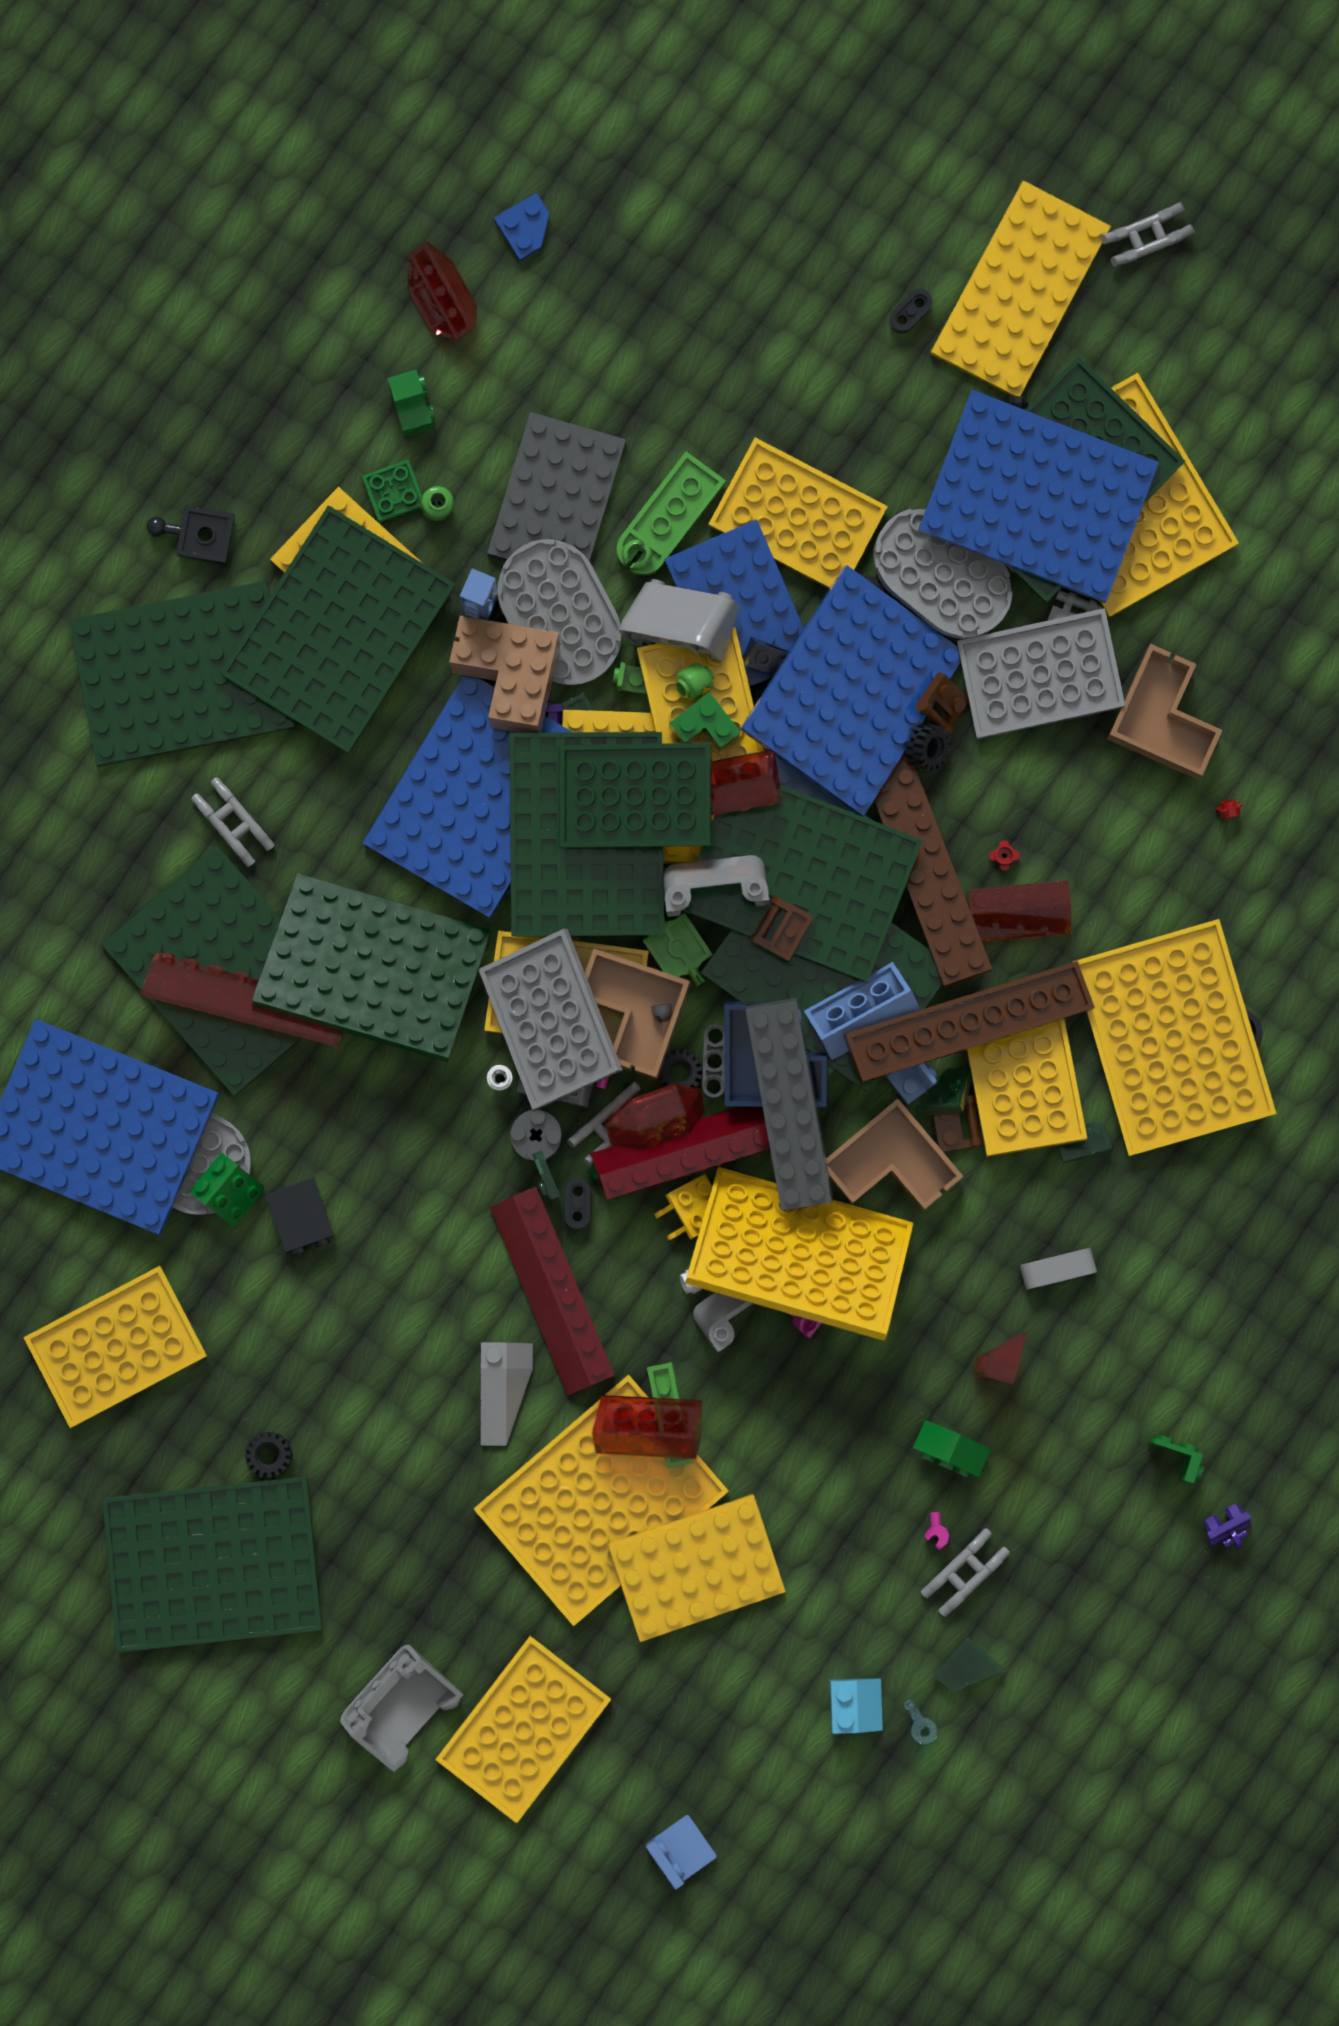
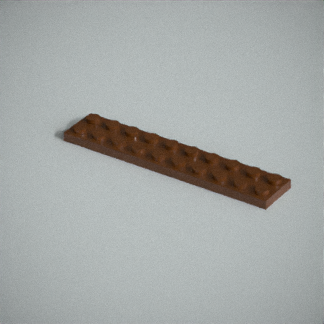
M904 751L873 802L883 825L923 840L907 880L906 889L945 988L991 972L992 967L916 768L907 760L909 755Z
M1078 961L858 1029L846 1033L843 1037L861 1084L1093 1010L1095 1007Z

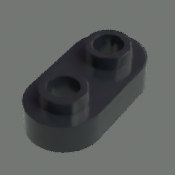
M922 289L911 292L892 311L889 320L891 328L897 333L910 331L930 311L932 306L931 295ZM920 300L924 303V306L919 308L915 305V302ZM899 318H904L906 320V323L904 325H901L897 322V320Z
M580 1178L572 1179L565 1188V1221L569 1227L577 1230L586 1227L590 1221L591 1190L589 1184ZM575 1187H581L583 1189V1193L581 1196H575L573 1194V1189ZM576 1212H580L583 1216L579 1222L573 1220V1214Z

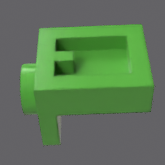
M621 662L620 669L615 668L613 683H617V691L647 695L641 668L628 666L626 663Z

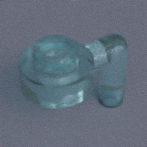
M907 1700L904 1703V1707L914 1722L911 1728L912 1737L921 1745L933 1743L938 1736L936 1724L928 1718H923L916 1704L912 1700ZM924 1728L930 1730V1734L927 1737L921 1736V1731Z

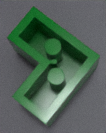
M412 370L387 378L404 437L432 429V420H436L432 405H426L424 397L429 395L424 376L418 377L417 370Z
M710 692L669 722L668 727L680 743H691L704 733L719 752L738 739L741 733Z
M926 1420L913 1446L914 1449L922 1452L921 1458L935 1463L936 1459L940 1460L938 1465L949 1470H953L955 1467L954 1472L968 1478L969 1474L980 1477L991 1451L990 1448L959 1433Z

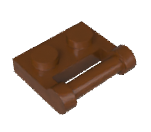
M938 672L916 703V710L922 715H926L936 726L949 732L947 736H949L954 730V723L968 705L969 698L945 674ZM933 701L946 713L943 718L932 708Z
M773 895L770 900L772 903L756 933H752L749 940L789 962L814 916ZM783 909L787 913L771 942L764 938L779 910Z
M975 1095L930 1103L938 1147L943 1152L984 1145L976 1114ZM965 1105L971 1137L969 1140L963 1139L957 1106Z

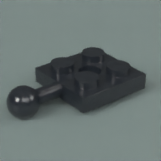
M185 506L181 526L166 524L161 517H152L148 520L146 528L148 533L155 537L161 536L164 533L178 535L179 541L176 555L179 557L226 565L235 514ZM203 529H210L213 532V536L209 541L199 539V533Z

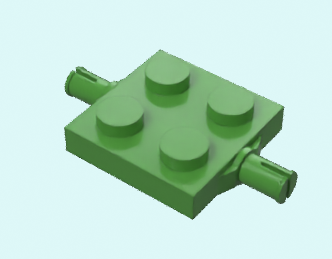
M685 913L675 920L666 922L664 919V935H650L643 940V943L662 972L679 978L689 974L697 987L706 981L698 968L701 963L712 957L713 954Z

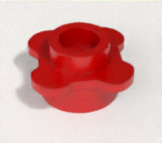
M1235 799L1222 801L1220 803L1221 806L1215 808L1221 814V818L1225 819L1240 815V808L1243 807V804L1236 802Z
M1001 841L999 847L989 854L990 860L997 862L1002 871H1007L1010 868V864L1013 861H1017L1020 856L1018 851L1009 846L1008 841ZM1005 853V854L1007 855V857H1006V858H1003V857H1002V854Z

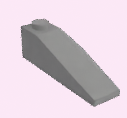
M481 1342L482 1446H507L533 1370V1343Z

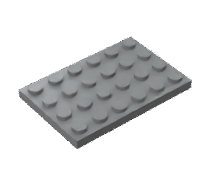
M1105 608L957 641L977 739L1125 707Z
M568 929L559 930L478 969L532 1110L542 1108L622 1071Z

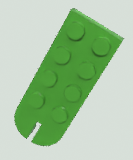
M686 451L619 538L617 556L622 566L627 568L640 551L643 554L636 563L631 565L630 572L638 576H648L656 573L665 563L664 559L670 557L726 483V480Z

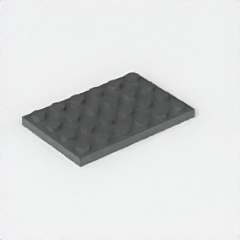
M530 412L487 554L508 560L517 549L530 542L552 539L572 545L584 554L590 562L626 439Z

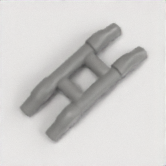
M1179 202L1159 211L1157 214L1101 235L1103 244L1116 242L1129 236L1134 247L1130 251L1112 257L1111 264L1115 267L1133 262L1140 257L1178 243L1194 234L1195 231L1191 224L1167 236L1161 226L1162 222L1185 211L1183 204ZM1151 227L1157 240L1143 245L1138 232Z
M216 777L211 781V785L227 804L215 813L200 794L193 795L191 800L244 864L249 867L255 860L239 842L238 839L250 830L266 851L272 849L275 844L223 782ZM234 811L243 823L231 832L222 820Z
M633 1082L572 1135L567 1142L574 1148L595 1131L604 1142L593 1152L615 1146L657 1109V1105L650 1101L630 1118L621 1106L641 1089L638 1083ZM614 1114L623 1126L611 1135L602 1123ZM590 1154L584 1158L585 1164L589 1167L593 1165Z
M984 1528L953 1561L921 1590L922 1595L925 1598H929L947 1580L958 1590L939 1609L942 1616L946 1617L959 1606L1010 1554L1007 1548L1002 1547L985 1565L973 1555L992 1536L988 1529ZM965 1562L976 1572L967 1583L955 1573Z

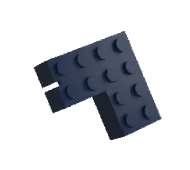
M727 1001L724 1005L725 1106L763 1107L746 1015V1008L750 1006V1002ZM754 1002L753 1005L763 1004V1003H769V1002ZM808 1052L817 1107H827L828 1053Z

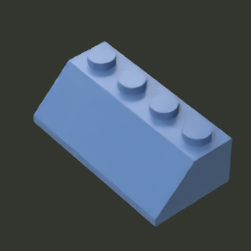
M892 962L873 972L868 983L859 980L804 1010V1013L829 1057L833 1060L849 1051L843 1037L846 1033L919 1011L920 1008L911 989Z

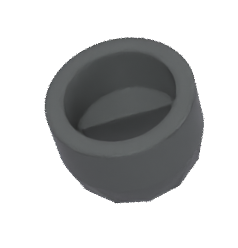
M671 1003L651 1006L653 1018L658 1022H666L672 1016Z

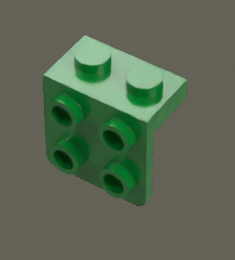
M221 1152L189 1192L230 1225L235 1226L263 1193L265 1188Z
M1156 1435V1438H1149L1148 1444L1186 1456L1179 1481L1194 1484L1195 1480H1200L1204 1466L1200 1465L1203 1454L1197 1452L1198 1447L1187 1443H1181L1180 1446L1173 1444L1174 1439L1162 1435Z

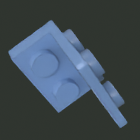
M921 1064L885 1076L906 1106L937 1083L935 1079L937 1074L929 1064Z
M685 1815L646 1843V1848L675 1890L684 1884V1880L716 1858L715 1852L689 1815Z

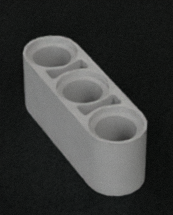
M1091 1248L1020 1265L1026 1290L1097 1273Z

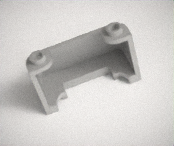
M652 579L651 582L644 584L621 622L619 633L632 645L643 647L645 644L651 645L652 642L689 649L698 655L710 653L711 660L723 662L740 605L732 600L733 596L728 593L710 594L668 586L662 581Z
M749 855L673 864L666 868L664 872V892L668 917L680 916L681 910L688 907L692 901L690 889L741 883L742 895L747 900L755 902L756 907L769 905L765 866L763 861L757 856Z
M715 1292L695 1307L693 1318L716 1353L723 1350L733 1341L734 1330L728 1320L751 1305V1302Z
M404 1645L341 1715L340 1722L353 1739L395 1772L408 1760L407 1743L439 1708L444 1711L455 1708L460 1702L463 1693L413 1647Z

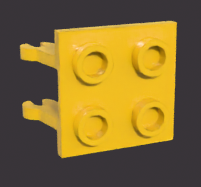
M706 1174L666 1194L665 1196L670 1205L654 1214L657 1219L675 1209L684 1224L683 1227L666 1236L669 1241L684 1232L688 1234L690 1240L699 1235L712 1190V1185Z

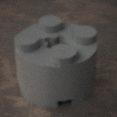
M530 1110L521 1114L513 1123L510 1132L514 1150L521 1158L530 1162L549 1160L558 1152L562 1141L559 1123L551 1114L542 1110ZM533 1130L535 1132H542V1140L540 1142H538L537 1140H530L532 1137L531 1132Z

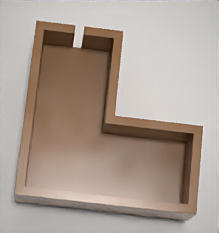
M460 616L455 635L456 641L453 643L449 661L452 673L496 681L488 716L492 729L516 733H541L561 645L559 633Z
M1150 644L1124 699L1125 707L1120 708L1107 740L1199 780L1206 769L1222 730L1176 710L1196 664L1175 655L1171 664L1167 663L1166 661L1171 653Z
M593 948L585 975L597 1006L624 1015L613 1045L621 1068L631 1071L635 1067L636 1073L658 1080L691 983L688 980ZM671 1003L672 1016L666 1022L656 1021L653 1018L651 1006Z
M896 1099L826 1158L830 1180L850 1204H853L890 1172L923 1211L942 1195L939 1191L940 1189L945 1193L964 1177L899 1099Z

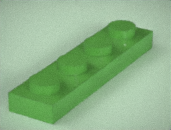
M674 1362L647 1367L667 1468L694 1463Z

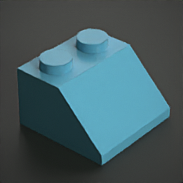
M881 1678L829 1680L831 1732L833 1734L883 1730Z

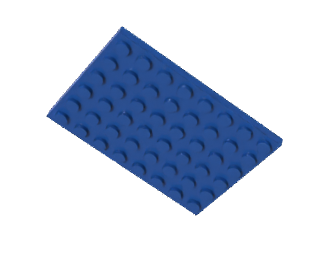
M971 390L918 531L1106 603L1159 462Z
M846 565L839 573L740 730L855 814L864 816L906 750V741L910 742L911 740L908 735L910 733L914 734L912 729L918 727V724L923 723L926 715H922L916 710V703L938 672L945 674L949 679L961 662L959 649L943 635Z
M463 675L363 844L492 919L511 887L509 733L516 732L492 729L490 727L488 716L495 687L477 677ZM546 716L544 717L541 733L572 732Z
M35 1019L0 1101V1170L161 1235L220 1093Z

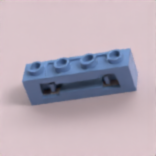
M473 568L471 569L460 594L463 616L489 621L498 600L496 579Z

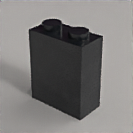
M315 1178L265 1194L285 1253L291 1252L292 1256L306 1252L307 1246L316 1244V1247H321L331 1243L330 1238L335 1237Z

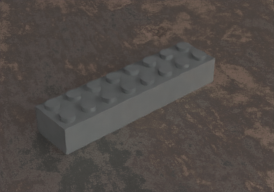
M798 998L747 1006L746 1015L781 1211L831 1203L833 1194Z

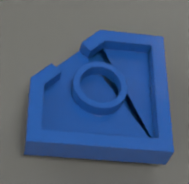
M535 193L494 217V221L521 262L541 250L550 215L538 194Z

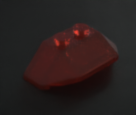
M424 242L408 255L407 290L430 331L458 341L476 328L477 304L453 261L430 242Z
M675 1083L627 1100L614 1113L612 1118H608L605 1121L610 1144L645 1150L690 1134L705 1111L701 1090Z

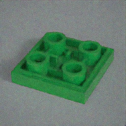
M409 459L362 476L379 524L421 509L422 494Z

